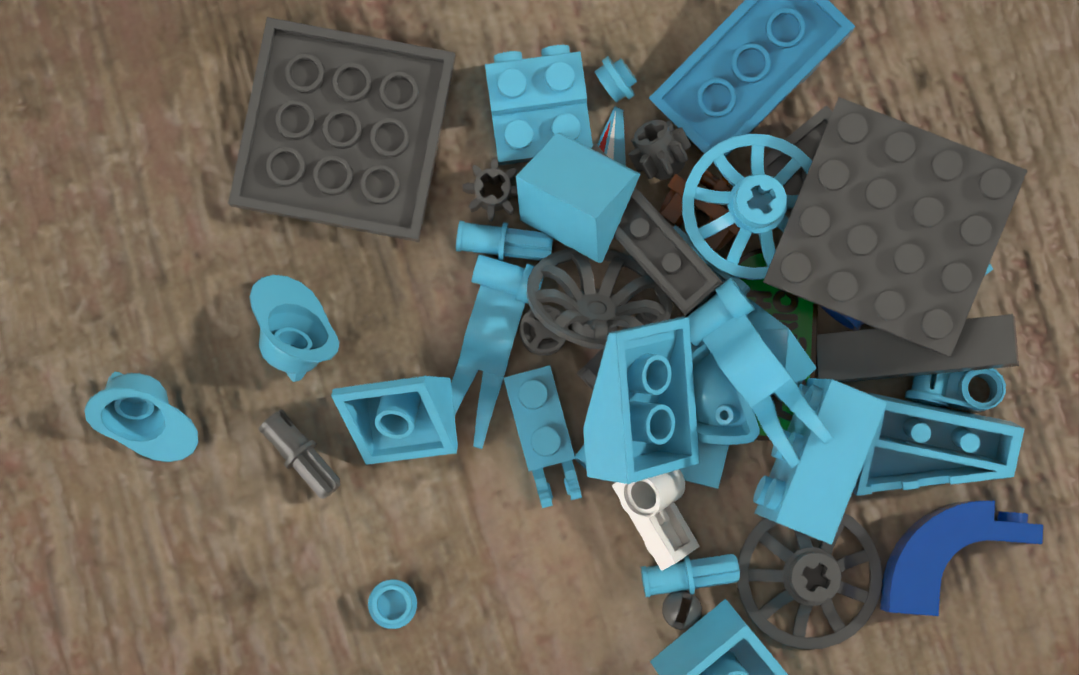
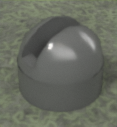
M689 591L672 592L663 602L662 614L665 621L671 627L678 630H687L700 620L702 606L699 599L694 594L690 595ZM682 598L691 600L684 624L676 621Z

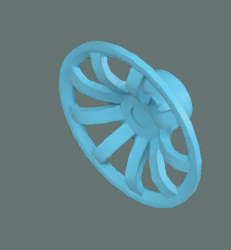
M765 134L734 136L715 145L695 164L685 183L683 192L682 217L686 233L694 248L705 261L721 272L748 280L764 279L776 252L772 230L778 227L784 232L789 220L785 213L787 209H793L798 195H786L783 186L800 167L807 174L812 160L801 149L788 141ZM752 146L751 176L744 177L734 169L724 154L736 148ZM764 147L779 150L792 158L774 178L764 173ZM712 162L723 177L733 186L731 191H714L697 187L703 173ZM694 200L728 205L729 212L698 228L694 214ZM736 224L740 229L725 260L712 250L705 239ZM752 233L759 234L761 249L767 267L752 268L738 265Z

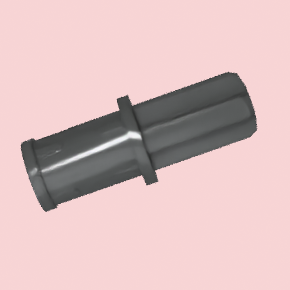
M281 409L279 412H275L259 427V431L286 460L284 466L287 469L294 467L319 498L324 499L330 496L341 485L340 478L314 449L317 443L314 440L309 441L293 424L284 410Z

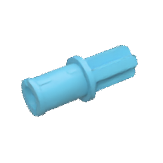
M460 220L456 238L457 252L467 251L498 255V260L500 261L504 260V256L541 261L552 253L553 238L543 232L508 228V223L503 222L502 227L467 223Z
M734 554L693 560L686 556L683 558V561L677 562L662 571L658 565L641 566V575L645 597L688 590L691 595L695 594V589L738 582L740 579V569Z

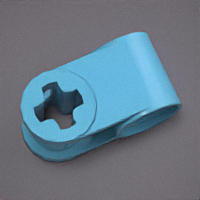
M996 369L914 376L912 389L906 391L905 399L937 407H950L979 413L996 407L1003 400L1006 393V383L1003 376ZM973 377H980L989 385L990 395L984 403L975 401L969 394L968 384Z

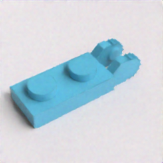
M551 366L504 377L528 472L532 471L542 508L553 506L551 487L546 482L543 468L552 465L562 464L565 476L564 484L571 500L582 498L572 461L575 460V455Z

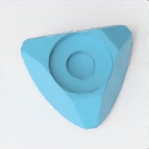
M702 342L695 347L691 343L698 442L718 445H736L753 442L760 434L755 413L721 370L706 344Z

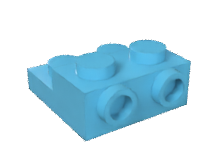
M553 45L541 50L542 57L523 59L522 52L509 51L496 54L493 57L494 63L485 64L499 166L530 162L556 133H562L589 148L593 147L581 51L570 53L568 45Z

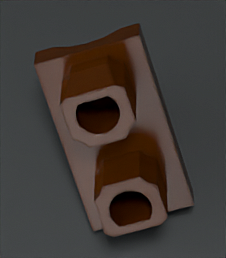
M708 170L703 173L699 181L709 190H732L729 186L730 183L723 176L719 179ZM675 174L667 185L670 192L665 197L659 213L680 228L684 222L682 217V197L686 180ZM694 200V207L710 217L706 224L729 212L718 204ZM733 224L705 239V241L717 253L731 240L733 235L737 236L740 228Z

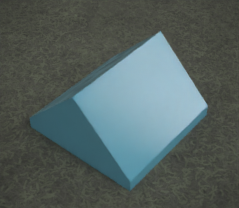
M556 133L516 175L520 221L588 258L602 263L640 177V173L562 133Z
M421 376L333 389L331 397L366 465L457 453L458 442L450 378Z

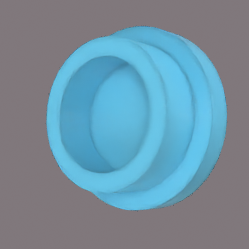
M608 56L602 60L603 66L598 68L595 74L606 91L616 103L625 96L628 99L634 97L635 93L631 86L637 83V80L622 59L614 63Z
M390 579L383 581L372 590L369 596V613L372 619L384 628H401L408 624L416 613V594L407 583L401 580Z

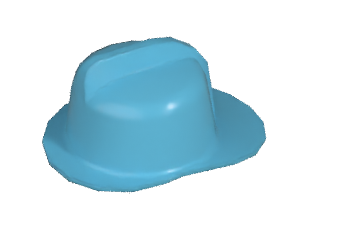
M280 275L262 277L252 286L249 298L253 313L260 326L259 348L262 357L268 364L286 372L291 381L296 382L300 381L306 372L315 368L319 362L330 360L337 354L340 343L338 337L331 327L321 303L309 288L297 280Z
M113 372L108 378L105 389L89 398L84 409L86 421L94 430L152 460L164 462L183 460L193 454L199 443L198 430L192 420L169 404L165 388L158 380L149 375Z

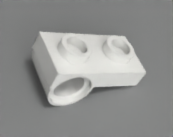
M680 469L631 484L616 482L612 485L623 509L629 514L643 538L647 550L654 557L661 571L676 564L700 547L674 503L682 497L685 491V479Z

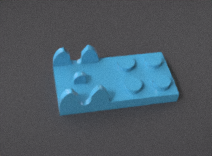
M744 0L649 99L678 128L682 127L686 136L705 154L722 141L734 136L750 134L799 84L803 83L813 74L820 63L832 51L841 46L854 31L855 25L829 0ZM732 151L725 153L724 156L727 157Z

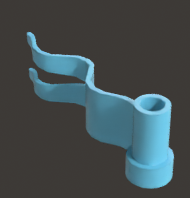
M480 254L471 280L473 283L480 284V288L468 322L459 361L451 382L454 415H456L478 370L483 371L473 447L482 449L525 303L529 304L526 295L527 282L535 266L527 263L524 268ZM543 278L539 284V290L541 288Z
M730 278L715 289L717 294L687 316L690 323L691 343L695 347L702 342L706 344L721 370L757 416L769 439L790 467L793 468L800 461L778 420L775 405L771 398L774 393L825 444L834 438L809 406L792 377L774 356L746 316L754 310V307L736 282Z

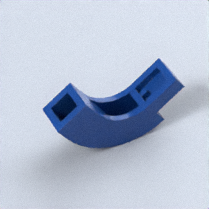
M995 501L957 502L926 514L902 535L890 554L882 579L880 610L891 613L939 616L942 575L950 559L959 550L969 544L985 540L1042 544L1043 524L1028 523L1027 513L998 511V520L994 521Z

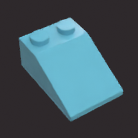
M679 317L609 332L583 427L587 477L631 484L700 464L689 317Z
M726 599L650 661L659 675H788Z

